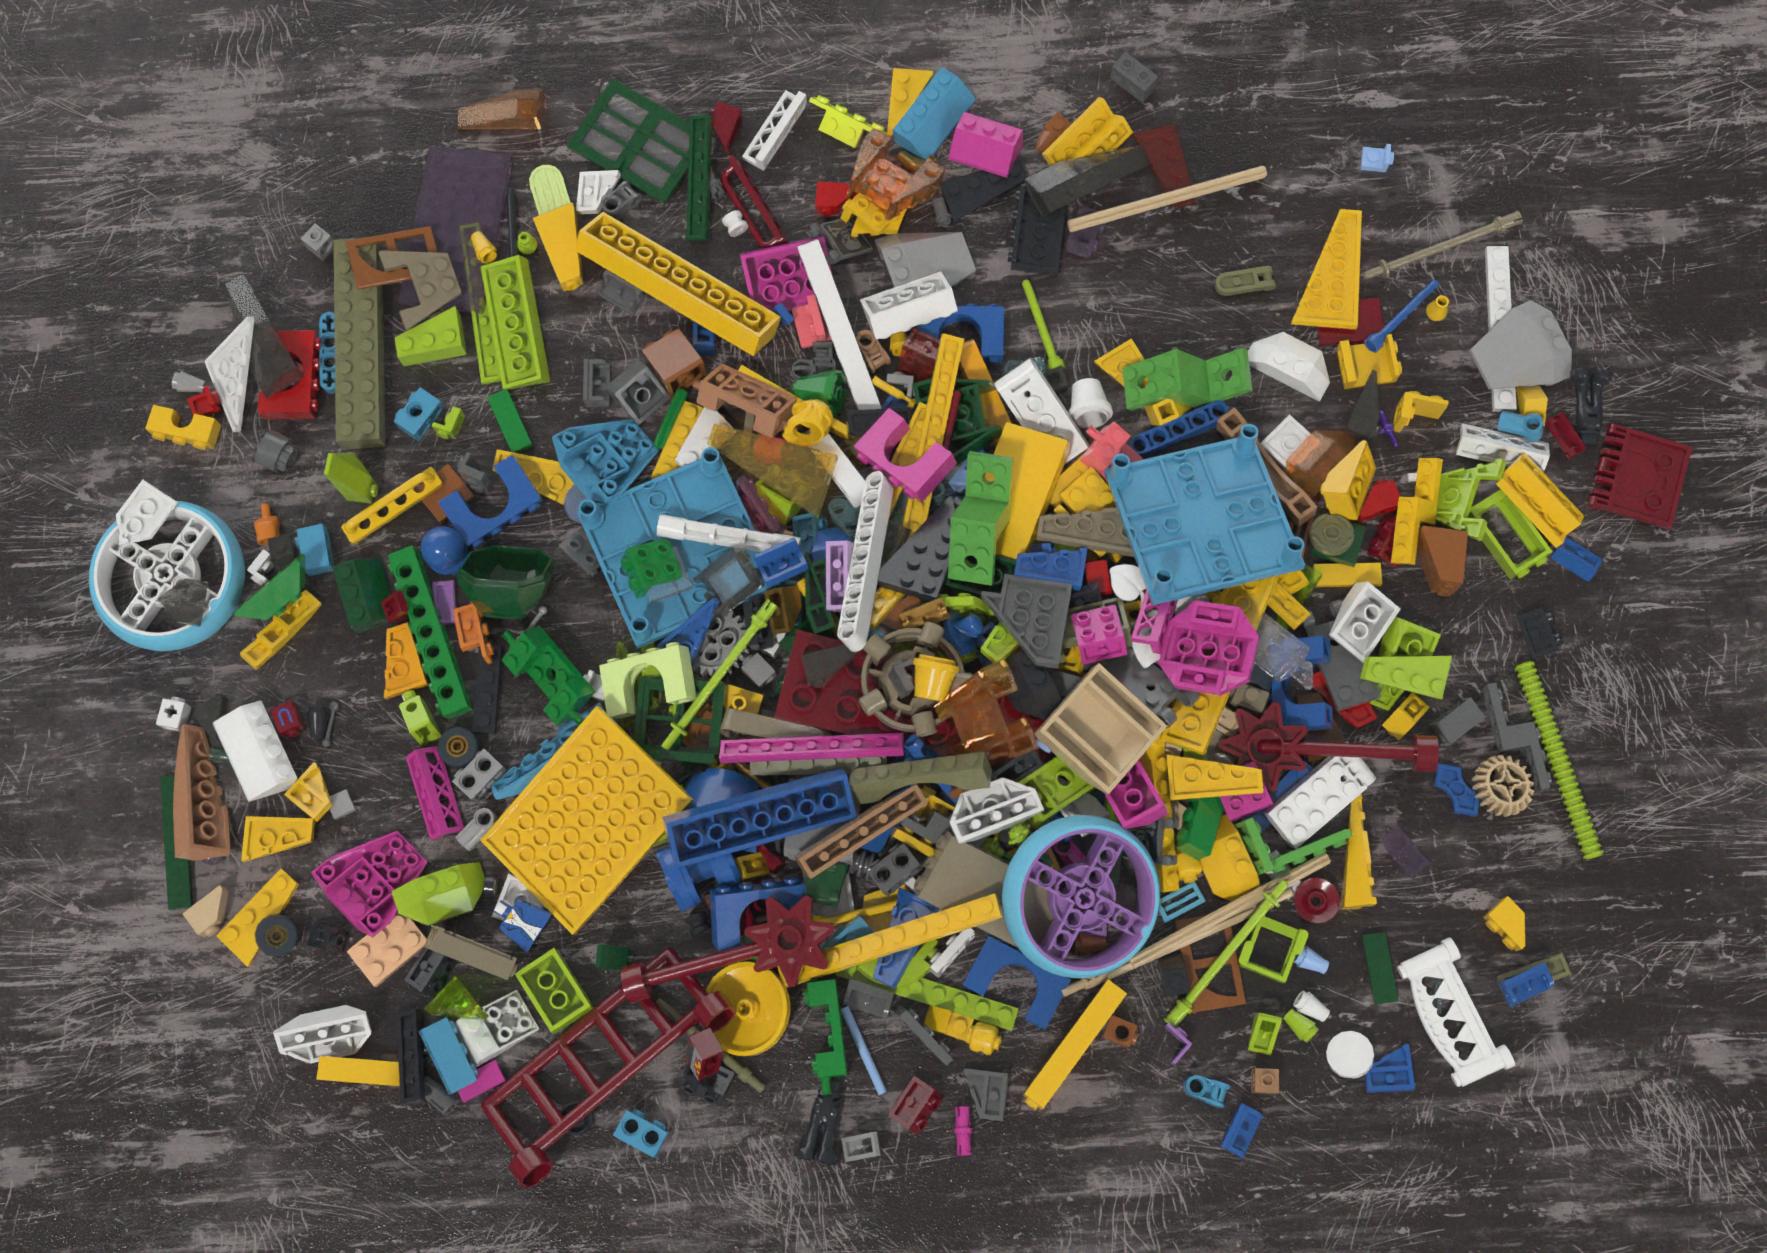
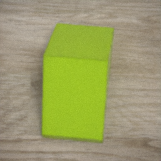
M1264 1013L1254 1014L1248 1050L1271 1055L1282 1018Z

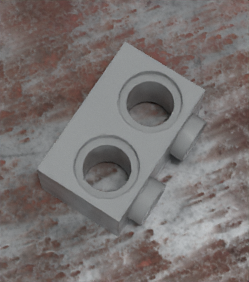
M483 749L481 752H477L475 758L465 768L462 767L454 775L455 779L452 782L476 803L491 788L490 785L507 770ZM490 761L491 767L489 770L482 771V764ZM475 778V784L470 788H466L465 783L467 779Z

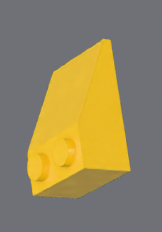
M1362 440L1328 473L1325 482L1321 485V494L1324 496L1326 507L1331 515L1339 514L1346 519L1358 520L1376 471L1375 462L1365 440Z

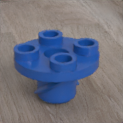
M951 611L948 613L950 618L943 620L945 631L942 636L947 642L952 644L961 656H965L974 651L976 647L975 638L979 637V634L983 632V623L975 614L969 613V616L964 617L959 612Z

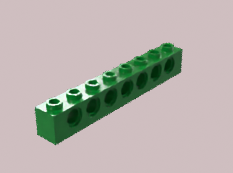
M411 545L389 554L390 562L388 563V568L391 574L395 575L397 581L394 583L396 591H403L407 601L409 612L406 615L408 614L410 619L408 627L411 633L416 636L417 642H415V647L418 654H422L424 660L422 668L431 680L429 688L431 693L436 695L438 703L435 705L439 715L450 720L473 711L474 709L445 625L439 622V619H442L439 608L437 609L434 603L433 590L419 550ZM412 569L411 575L405 578V572ZM419 589L417 596L411 598L412 591ZM425 608V614L418 618V612ZM432 628V634L425 638V632ZM439 648L438 656L432 658L433 650ZM446 668L445 676L439 678L440 670ZM453 689V695L446 699L445 694L447 690Z

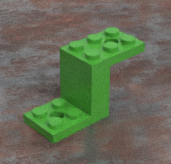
M1245 348L1209 360H1203L1175 349L1122 368L1126 406L1131 411L1165 399H1171L1198 409L1214 401H1224L1253 391L1248 350ZM1231 370L1232 376L1230 380L1226 381V374ZM1147 378L1148 383L1145 388H1142V382Z
M973 451L968 453L966 494L951 516L948 579L991 586L994 583L996 541L1010 520L1014 457ZM984 473H992L995 481L986 480ZM967 556H974L977 559V564L969 563Z

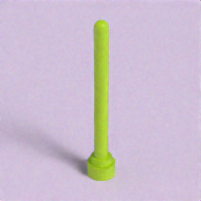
M1026 279L1022 282V286L1049 358L1047 360L1049 374L1061 373L1066 369L1064 361L1056 355L1031 282Z

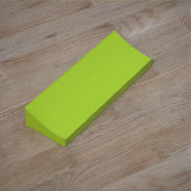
M517 255L480 266L503 389L511 390L551 382L528 259Z

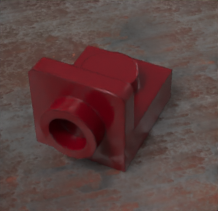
M395 591L381 602L387 622H398L408 619L406 613L409 612L403 591Z

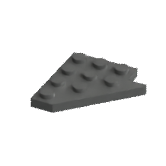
M1005 574L1001 594L982 591L981 599L1032 662L1037 666L1059 668L1072 584Z

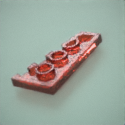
M1175 124L1134 133L1135 141L1139 143L1143 155L1150 162L1152 170L1162 183L1161 186L1165 193L1192 186ZM1191 198L1173 203L1172 205L1174 208L1195 204L1196 199Z

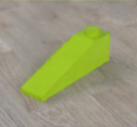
M328 453L324 475L347 501L373 504V499L378 494V485L355 453Z
M1395 617L1382 636L1378 657L1432 656L1441 634ZM1376 683L1381 697L1369 703L1389 711L1404 690Z

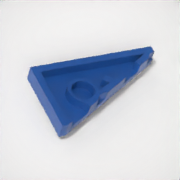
M712 598L661 641L657 647L663 649L666 648V644L679 642L680 645L689 647L691 665H693L720 601L718 598Z

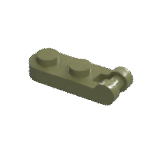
M1272 266L1222 273L1215 281V289L1223 296L1260 290H1273L1276 288L1275 280H1272ZM1258 276L1263 277L1264 281H1259Z

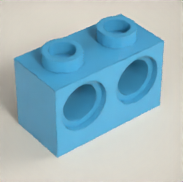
M635 1108L633 1112L626 1110L613 1136L647 1155L657 1158L670 1132L665 1130L667 1126L657 1120H654L653 1123L646 1120V1114ZM634 1119L638 1123V1130L635 1133H630L627 1130V1124L630 1120ZM656 1131L659 1139L657 1143L652 1145L648 1142L647 1136L649 1132Z

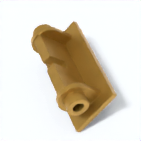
M942 597L899 614L904 629H923L925 622L935 624L950 618Z

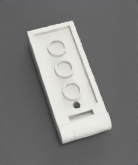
M1031 358L994 383L996 389L1022 427L1068 440L1071 449L1065 464L1089 448V443Z
M1328 756L1275 801L1274 805L1268 807L1263 814L1291 848L1297 849L1366 790L1367 786L1375 781L1376 776L1361 758Z

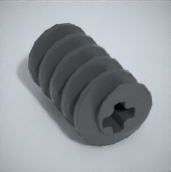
M858 849L855 850L853 863L848 865L849 873L853 874L858 870L857 876L859 878L866 873V881H870L872 878L867 871L871 869L870 865L876 861L875 853L873 852L867 857L866 849L861 853H858ZM885 870L880 874L881 881H885L890 877L889 870Z

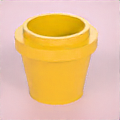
M919 654V658H914L913 665H915L914 696L945 702L954 677L959 673L960 667L955 666L956 661Z

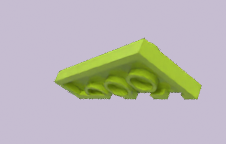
M1452 656L1365 657L1360 679L1442 700Z

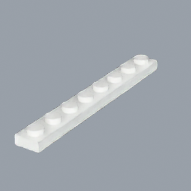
M1487 246L1485 248L1489 331L1511 310L1508 246ZM1516 388L1491 389L1492 412H1515L1517 409Z

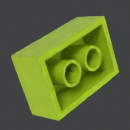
M555 948L515 973L551 1033L557 1034L594 1008L559 950Z

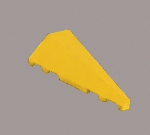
M1362 794L1357 796L1350 804L1348 829L1351 831L1352 837L1347 838L1341 910L1360 909L1377 904L1376 897H1373L1372 893L1374 879L1371 877L1367 831H1364L1363 826L1365 813L1362 811Z

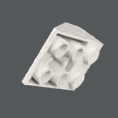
M517 990L458 1019L455 1023L458 1031L455 1034L458 1042L462 1041L468 1051L466 1056L475 1067L495 1058L539 1030L538 1025Z

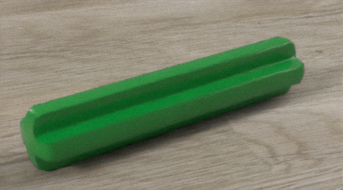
M676 389L653 444L658 449L663 450L684 401H686L688 393L683 389Z

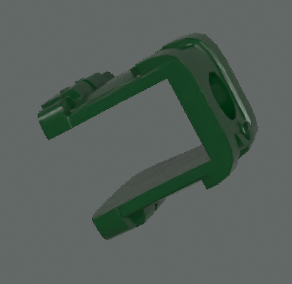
M836 862L812 879L807 877L806 896H811L813 903L816 902V904L839 906L841 890L848 874L849 866Z

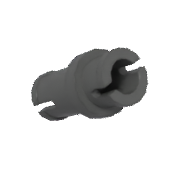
M711 167L710 193L712 198L716 199V193L718 197H721L724 194V189H722L721 180L717 179Z

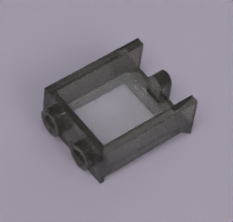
M732 547L693 578L696 583H704L708 590L704 597L708 601L712 598H718L720 601L718 608L713 611L715 616L727 617L731 610L765 586L762 581L763 576L761 572L753 566L750 561L751 556L745 549Z

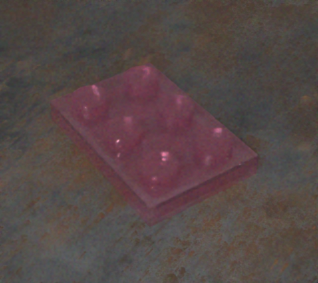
M745 475L737 478V493L758 532L779 534L780 522L775 515L772 516L769 512L766 500L763 497L760 498L756 493L757 488L753 481H748Z

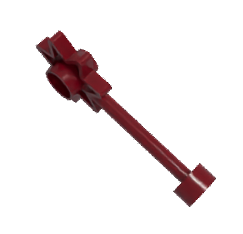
M1271 702L1259 718L1254 717L1241 708L1235 709L1234 714L1239 733L1217 742L1220 749L1237 756L1235 765L1242 766L1254 761L1258 769L1262 770L1264 784L1270 792H1274L1277 789L1281 769L1297 771L1306 769V764L1299 755L1411 760L1412 770L1416 772H1436L1439 759L1438 738L1433 735H1414L1412 746L1300 741L1307 734V727L1303 725H1283L1281 707L1277 702Z
M804 896L790 910L776 898L769 897L766 899L767 923L747 927L744 930L745 935L755 942L649 972L643 962L622 967L620 970L622 987L628 1002L632 1004L652 998V986L757 956L754 971L763 972L779 966L787 985L795 987L798 985L805 965L823 970L830 967V962L819 944L836 932L837 926L832 923L813 921V898L811 896Z

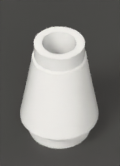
M1301 991L1293 1003L1298 1012L1321 1022L1325 1021L1330 1013V1010L1310 992Z

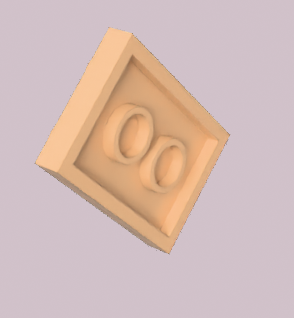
M397 912L392 922L372 938L366 935L351 947L347 953L373 986L377 987L425 948L424 945L427 937L412 919Z

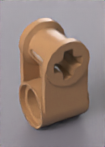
M862 330L857 334L856 341L867 368L872 374L876 372L877 368L891 363L887 352L880 345L879 341L876 340L872 331ZM868 339L871 341V344L864 346L860 342Z

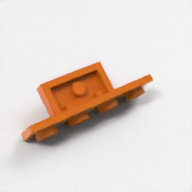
M472 602L469 605L453 609L461 650L464 652L480 647L485 661L488 664L493 663L491 655H494V650L491 642H488L487 639L490 631L487 623L483 621V613Z

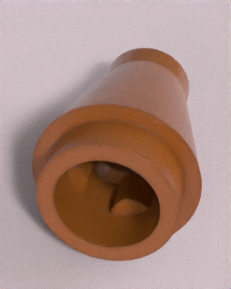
M1078 933L1071 946L1072 952L1081 956L1105 950L1106 938L1105 936Z

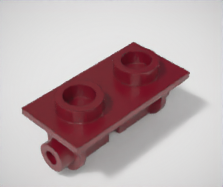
M1563 411L1555 417L1552 416L1546 420L1545 425L1568 460L1587 448Z

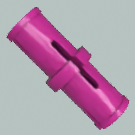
M955 1107L956 1128L954 1129V1134H956L957 1156L972 1155L971 1134L973 1130L970 1128V1107Z

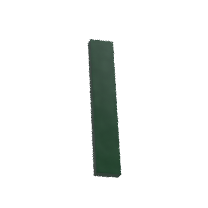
M710 114L690 115L686 240L688 242L709 241L712 115Z
M175 774L160 776L168 910L170 911L193 906L190 860L175 858L173 822Z

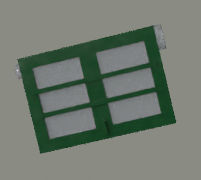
M612 78L610 82L606 81L601 87L602 94L566 146L571 151L606 171L618 170L621 173V180L628 181L631 186L666 205L688 173L690 123ZM713 137L711 144V153L713 152L716 146V139Z

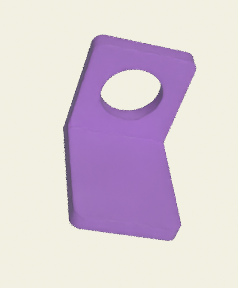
M1167 1023L1164 1027L1185 1045L1171 1061V1064L1175 1065L1192 1043L1186 1039L1188 1035L1178 1026L1174 1028Z

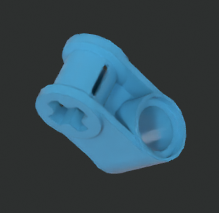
M1199 1075L1189 1076L1184 1080L1183 1090L1188 1096L1224 1109L1225 1105L1223 1102L1227 1090H1230V1085ZM1193 1079L1200 1083V1090L1197 1093L1192 1092L1190 1089V1082Z

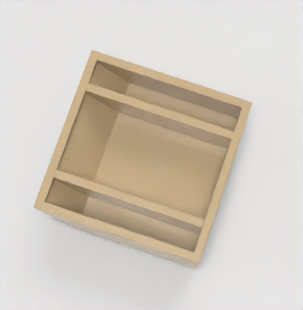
M1098 663L1089 670L1037 729L1034 735L1081 779L1109 794L1164 731L1167 725Z

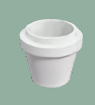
M1081 379L1072 385L1071 408L1068 413L1077 427L1088 429L1089 426L1093 425L1096 428L1104 425L1113 415L1112 406L1107 401L1101 383L1097 379Z

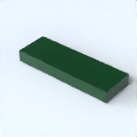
M1385 932L1362 935L1361 939L1374 1005L1398 1002Z

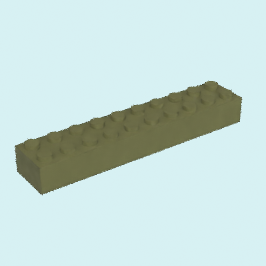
M361 238L334 240L336 442L342 450L386 447L383 285L359 290L356 288L345 241ZM381 244L356 248L361 258L369 266L383 271L379 257V251H382Z

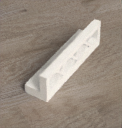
M785 90L743 154V160L763 171L765 170L807 106L806 94L799 91L797 95H794ZM787 98L792 100L787 110H784L783 104ZM782 116L778 124L773 126V119ZM766 133H771L766 142L763 143L762 136ZM761 149L755 159L750 156L752 151Z
M1462 423L1456 455L1494 463L1496 459L1501 458L1507 462L1506 466L1509 467L1525 452L1544 472L1550 457L1549 443L1542 441L1531 442L1524 437Z

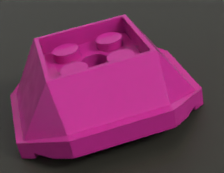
M1195 600L1187 609L1169 621L1159 665L1176 689L1221 696L1250 682L1260 638L1240 607ZM1208 650H1215L1212 655H1205Z

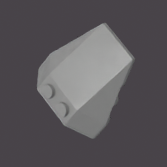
M962 232L897 233L875 240L880 257L885 262L894 288L940 271L952 287L976 271Z
M1531 300L1512 308L1507 315L1469 350L1488 389L1515 388L1516 386L1533 387L1535 385L1551 386L1570 378L1572 349L1552 312Z

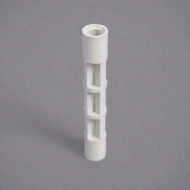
M662 514L659 516L657 524V536L678 540L685 539L709 543V545L739 548L744 551L762 552L791 538H795L799 548L801 547V537L776 533L769 534L751 531L746 528L739 529Z

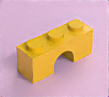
M153 405L145 428L152 435V438L160 441L170 439L173 443L183 446L185 443H188L200 450H205L206 448L214 449L221 429V424L215 418L194 414L192 422L188 426L179 428L178 424L181 416L174 409Z

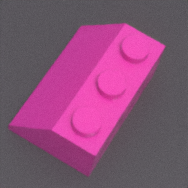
M964 112L955 129L949 160L1007 178L1023 147V130Z
M1139 760L1109 794L1104 793L1124 829L1146 826L1169 814Z

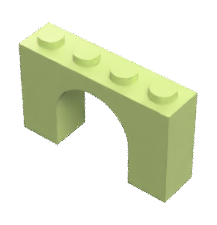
M679 642L666 644V648L663 649L650 648L646 650L647 653L641 655L640 653H631L625 659L613 658L607 660V664L599 665L607 714L612 719L618 720L636 715L635 681L639 673L649 666H655L662 675L667 703L678 705L694 701L697 696L689 647L682 646Z

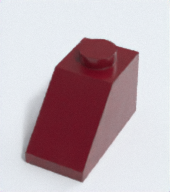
M717 101L715 109L712 108L710 111V115H712V129L724 153L729 155L743 119L741 108Z

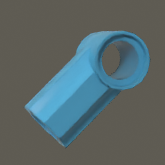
M1503 411L1500 415L1497 429L1524 436L1526 440L1535 442L1543 436V419L1537 414L1525 416ZM1535 426L1537 429H1529V427Z

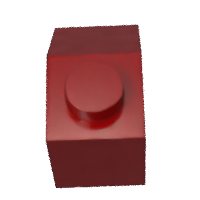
M817 181L816 214L829 217L841 213L845 202L848 199L852 200L860 192V184Z
M1382 479L1373 484L1364 501L1357 523L1398 509V500L1401 496L1394 479L1389 481Z

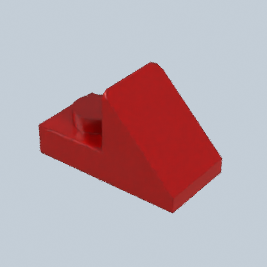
M1106 560L1085 561L1083 573L1085 584L1097 582L1101 596L1112 594Z

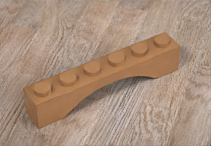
M1234 407L1217 420L1216 429L1225 440L1238 438L1241 427L1248 423ZM1257 439V447L1281 506L1288 517L1299 528L1316 515L1317 506L1305 491L1290 480L1277 466Z

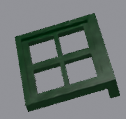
M640 677L633 740L655 760L720 765V745L723 739L720 727L725 714L728 684L718 683L711 693L714 694L711 719L692 718L690 721L691 723L711 724L709 749L682 747L683 734H681L669 751H667L660 745L646 744L648 719L675 721L677 724L685 714L686 703L676 705L675 717L649 715L651 690L665 691L663 679ZM694 681L696 693H700L708 682Z

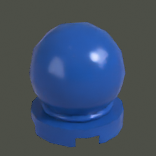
M434 527L426 532L421 541V555L423 559L439 575H456L469 554V547L465 545L459 532L450 527Z

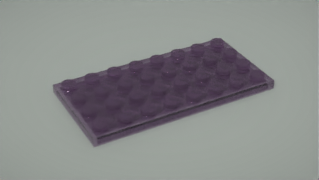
M429 146L413 229L431 226L437 252L448 253L461 290V296L443 307L442 309L444 310L456 306L457 310L461 312L471 313V311H475L476 313L483 314L486 294L480 266L486 264L477 259L471 235L478 231L482 232L496 248L513 160L509 154ZM424 236L411 238L408 252H428ZM412 280L402 281L398 299L400 305H420Z

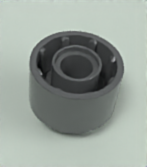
M271 429L262 438L256 450L255 462L274 472L288 471L297 458L298 447L294 445L293 439Z

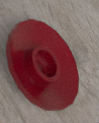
M1309 878L1302 882L1295 891V909L1308 922L1315 924L1325 923L1338 912L1340 905L1339 893L1328 880ZM1314 897L1319 899V905L1317 906L1312 904L1311 900Z

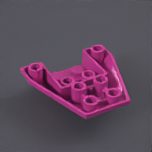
M395 831L328 858L313 870L311 874L326 897L359 931L373 938L392 922L398 912L391 892L413 879L419 878L428 862L398 831Z

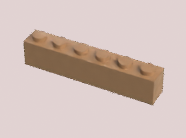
M917 784L904 786L858 815L857 818L850 820L803 850L794 858L805 876L812 879L927 805L928 802Z

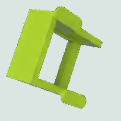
M1264 915L1253 929L1249 941H1246L1239 957V966L1280 983H1286L1296 954H1301L1304 949L1308 932L1303 929L1287 926ZM1261 927L1292 939L1280 973L1249 961Z

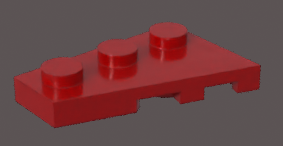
M1321 671L1305 678L1304 681L1316 693L1319 692L1321 697L1336 710ZM1369 702L1338 711L1355 729L1377 719Z

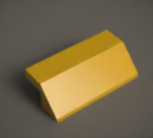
M1098 97L1042 155L1056 174L1074 189H1077L1133 131L1123 116L1113 114L1104 98Z
M1525 452L1504 471L1501 481L1497 480L1496 482L1497 486L1556 548L1563 544L1568 533L1582 523L1584 515Z

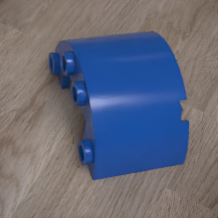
M707 768L702 773L696 771L688 778L684 788L694 799L686 810L758 791L759 785L750 778L727 769ZM759 845L742 850L756 853Z

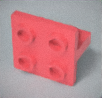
M815 294L807 296L808 304L792 309L800 344L803 349L812 347L813 342L832 341Z

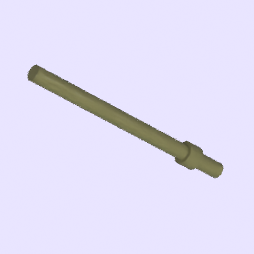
M662 998L656 1001L661 1010L674 1022L683 1017ZM693 1026L687 1032L691 1035L699 1029ZM723 1051L721 1061L737 1073L741 1081L749 1083L761 1093L766 1085L753 1075V1071L747 1066L744 1068Z

